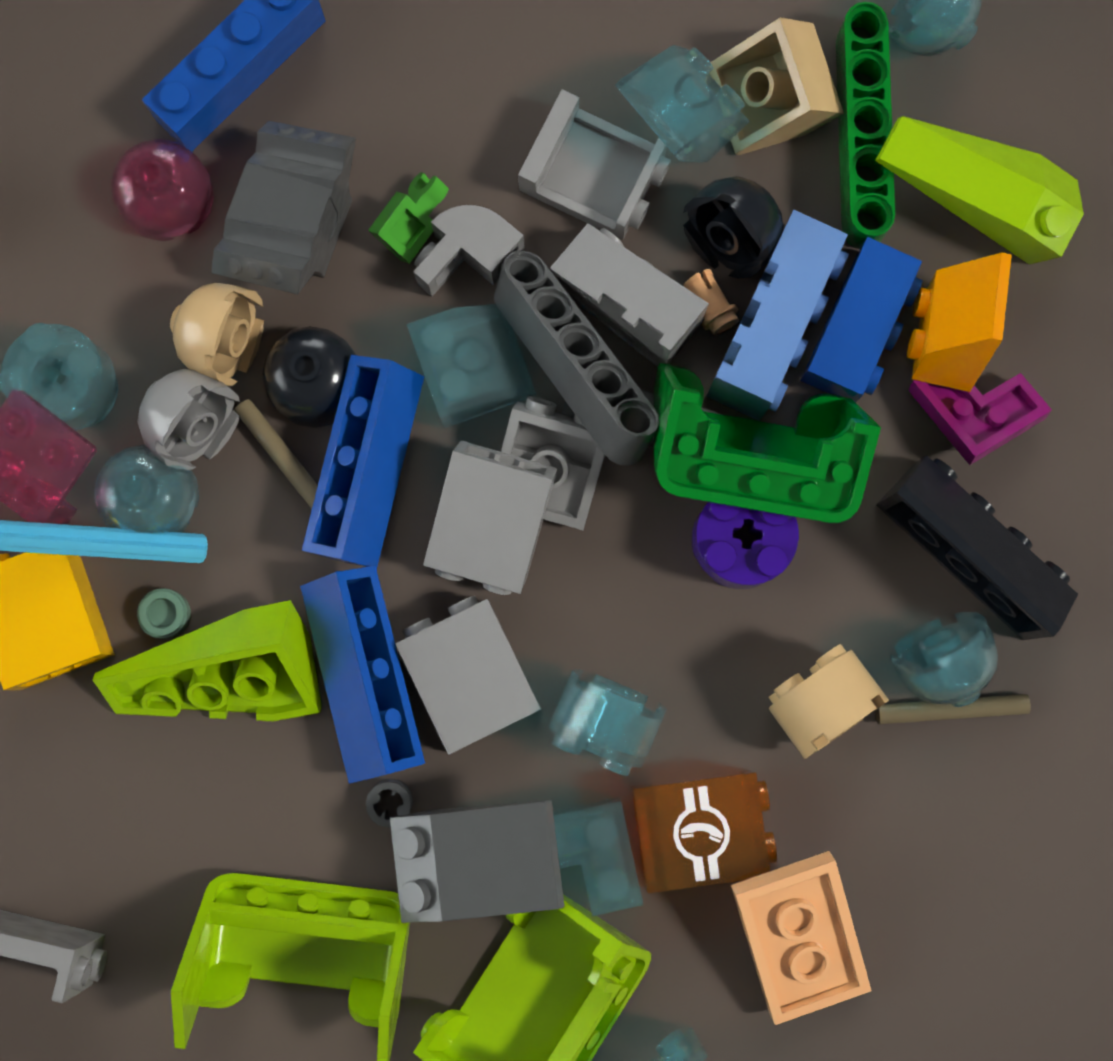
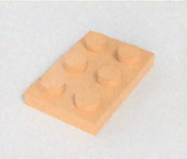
M830 851L731 885L767 1008L775 1025L872 991L837 863Z

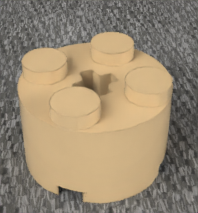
M841 644L816 660V664L809 669L812 673L810 677L804 680L800 673H797L774 689L775 693L768 697L773 703L769 707L770 712L804 759H807L817 750L819 751L862 721L865 716L874 710L876 711L889 701L853 650L846 652Z

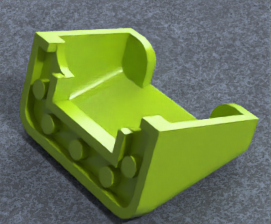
M564 894L565 907L508 914L506 918L514 925L461 1009H451L444 1013L437 1012L432 1015L424 1024L421 1031L422 1039L413 1053L422 1061H591L644 977L651 961V953Z

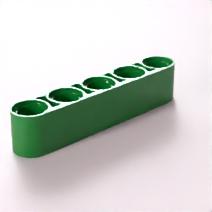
M866 1L857 3L849 9L836 39L837 94L844 112L838 116L842 232L848 234L846 238L847 243L856 249H860L867 237L881 242L895 219L894 173L875 161L892 130L889 22L887 14L882 7ZM852 28H864L871 34L872 38H860L854 34ZM861 73L869 76L873 81V85L863 86L854 79L853 74ZM854 121H868L873 125L875 133L867 134L861 132L855 126ZM864 166L872 169L876 174L877 181L869 182L861 179L856 172V168ZM862 213L872 215L877 220L879 229L869 230L864 228L859 223L857 215Z

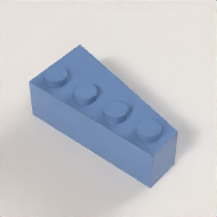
M793 210L706 397L760 421L768 409L776 412L788 387L787 384L782 383L789 365L794 368L797 367L807 347L808 341L802 338L809 321L817 324L829 297L822 294L828 278L837 280L848 258L849 253L841 250L848 234Z

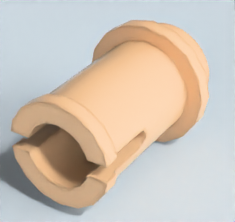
M705 269L702 272L703 277L698 272L690 277L683 286L709 303L702 326L705 330L710 329L715 336L726 332L739 322L736 316L738 307L735 304H729L711 269Z

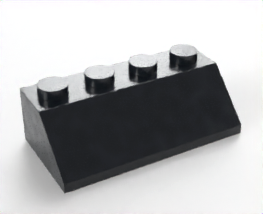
M927 455L915 462L876 506L1022 640L1054 637L1061 629L1078 596V593L1068 585L1070 578L1066 572L1053 562L1046 561L1044 563L1030 550L1033 546L1031 541L1018 529L1011 526L1006 528L993 516L995 509L985 498L975 492L971 494L966 492L956 482L958 476L955 471L945 462L938 458L932 460Z

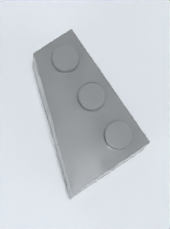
M589 223L586 224L550 267L551 272L575 302L657 367L659 363L669 365L700 328L709 305L708 302L656 269L648 261L641 259L626 249L613 233L605 228L598 230Z

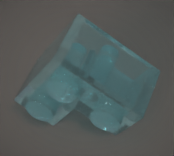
M619 797L553 811L560 869L581 864L592 916L643 905L625 817Z

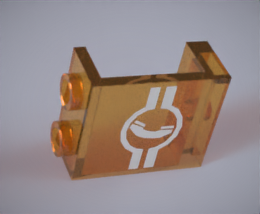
M748 770L740 771V774L655 786L652 784L631 786L644 885L647 893L744 881L770 872L769 863L777 862L774 834L772 831L765 832L762 812L770 811L767 784L765 780L757 781L756 772Z

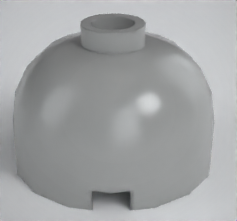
M180 369L163 376L150 385L139 408L137 422L144 444L158 459L174 471H189L196 468L191 461L198 459L202 455L210 460L219 453L231 438L239 421V415L233 409L234 400L240 402L239 396L223 382H219L195 370Z

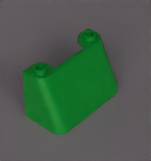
M659 363L654 383V408L659 416V425L654 434V471L660 485L668 493L679 497L828 523L843 522L850 519L858 511L863 499L881 426L852 398L830 394H817L810 397L802 404L798 412L795 428L703 411L701 407L704 399V388L700 378L693 371L684 367Z

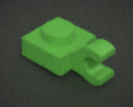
M420 172L409 186V195L396 191L368 231L399 260L410 264L432 234V219L429 215L444 199L449 188L437 176L429 179L423 172Z

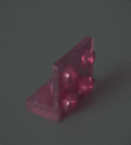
M21 389L12 390L0 408V501L27 522L68 525L78 509L67 502L65 498L97 452V448Z

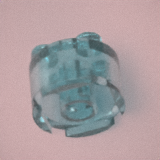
M35 323L21 334L7 350L1 367L0 389L11 406L24 417L51 431L73 433V431L86 427L90 428L100 423L109 414L118 395V380L116 379L114 364L109 355L83 333L66 325ZM60 375H65L66 378L62 384L56 382Z
M572 669L548 726L555 733L552 744L575 755H580L582 749L601 756L600 765L621 775L628 776L632 767H643L667 708L658 703L656 710L653 711L645 706L648 696L597 674L593 682L580 680L584 670Z

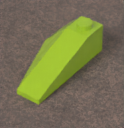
M905 116L897 119L875 160L1029 265L1062 257L1084 215L1078 180L1041 154Z
M291 600L244 609L95 672L93 682L115 714L176 717L181 710L209 711V717L213 719H227L228 712L256 713V721H278L320 713L322 706L311 637Z

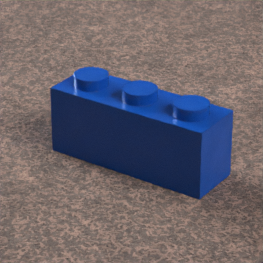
M867 237L855 256L800 381L831 395L852 398L855 402L864 393L872 395L884 368L877 366L883 349L891 351L902 331L903 324L896 321L902 306L911 307L923 283L922 279L916 277L922 261Z

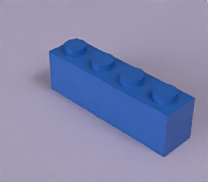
M244 0L142 99L143 103L154 119L182 147L191 153L326 22L319 0Z
M358 355L350 356L301 551L363 567L376 565L377 569L425 376L392 360Z
M376 565L337 571L301 585L300 588L349 784L425 764Z

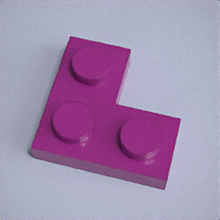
M1021 373L984 395L975 386H973L970 392L917 380L912 382L908 390L969 466L1044 421L1052 411Z

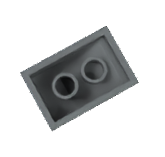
M552 800L433 809L390 818L401 923L442 922L554 910L565 907Z

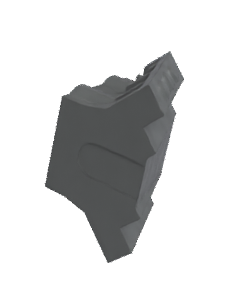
M268 121L258 131L256 151L246 162L225 217L223 239L214 248L211 273L297 295L311 276L316 275L324 278L352 203L349 176L356 138Z

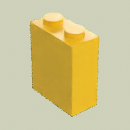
M25 552L11 558L9 553L0 554V682L3 690H23L115 655L81 556Z

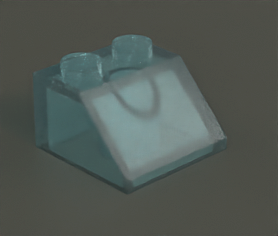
M672 45L621 78L615 84L673 155L682 162H708L750 122L740 111L745 107L743 100L727 84H724L722 87L717 84L709 74L714 69L712 64L695 47L689 51L687 48Z
M496 304L455 307L406 324L444 428L512 405L517 401L526 400L529 396H536L514 331Z

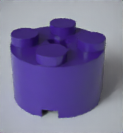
M707 502L697 516L693 526L692 549L702 569L718 584L733 589H750L772 580L783 573L788 567L798 547L799 528L797 519L794 516ZM742 526L748 527V533L755 535V541L750 543L746 549L742 548L740 539L733 538V533H736Z

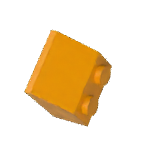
M1001 252L938 269L928 287L920 288L913 306V317L920 318L918 329L913 330L907 349V358L914 359L911 379L967 392L972 390L1003 340L1012 254Z

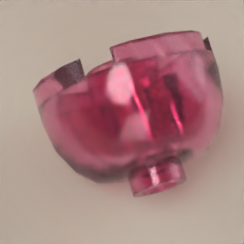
M162 138L142 141L128 149L115 165L111 180L113 200L125 222L145 238L163 242L174 240L173 237L180 236L185 232L191 234L199 229L210 214L214 199L210 175L199 157L179 142Z

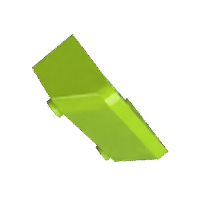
M227 873L213 879L205 890L171 989L175 1048L186 1049L199 1006L226 1008L236 1004L244 997L251 978L350 990L348 997L350 1015L362 1025L378 1027L377 1061H390L400 1009L410 923H401L398 893L240 873Z

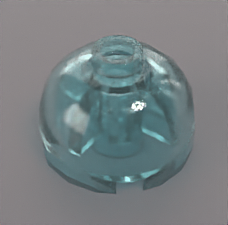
M898 0L890 13L899 17L893 26L889 25V37L909 53L923 57L943 54L952 47L960 50L971 41L978 30V26L974 23L980 15L982 0Z
M146 445L127 447L111 456L98 472L94 487L96 510L106 526L136 533L184 532L190 524L188 521L193 515L194 508H197L200 498L197 478L192 470H187L179 465H165Z
M978 612L956 613L954 615L958 622L942 626L939 618L911 631L895 645L894 648L898 657L891 655L890 660L905 687L922 701L939 705L952 704L954 707L966 706L976 701L981 695L980 692L989 684L997 670L998 650L994 635L986 618Z

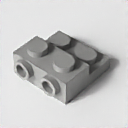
M527 397L526 404L517 401L511 411L501 452L558 468L544 520L583 531L605 454L576 414L574 417L557 413L555 412L556 404L554 402L539 397Z

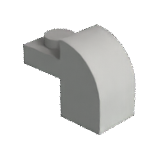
M461 205L450 208L440 213L431 221L434 236L440 242L437 245L431 242L420 252L415 260L414 265L417 268L413 273L417 284L432 297L463 261L494 285L499 278L506 256L512 252L524 251V235L504 218L488 208L477 205Z

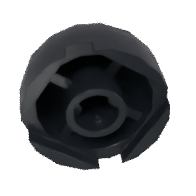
M739 176L714 180L696 194L685 205L683 213L688 211L689 218L683 225L684 232L695 252L714 269L719 266L720 261L725 267L733 270L728 276L737 279L751 278L768 263L779 242L784 227L782 213L773 196L756 182Z
M308 326L291 330L276 340L266 355L262 375L267 397L280 414L297 425L313 428L331 425L334 423L350 356L357 354L345 339L328 329Z

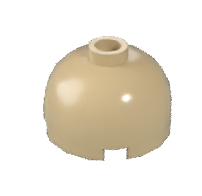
M211 283L193 291L181 305L175 308L170 320V329L173 333V342L177 356L189 370H195L219 382H223L227 386H233L238 382L231 379L237 370L245 373L248 371L259 349L264 320L255 318V305L263 307L262 299L258 293L237 285Z

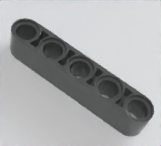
M516 251L507 255L503 261L494 292V302L497 308L603 453L611 461L619 465L630 466L637 464L643 459L659 425V416L655 408L544 261L537 255L527 251Z

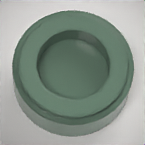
M165 588L155 589L147 593L140 601L137 609V619L142 630L148 635L160 639H171L179 636L188 627L191 619V608L187 599L179 592Z

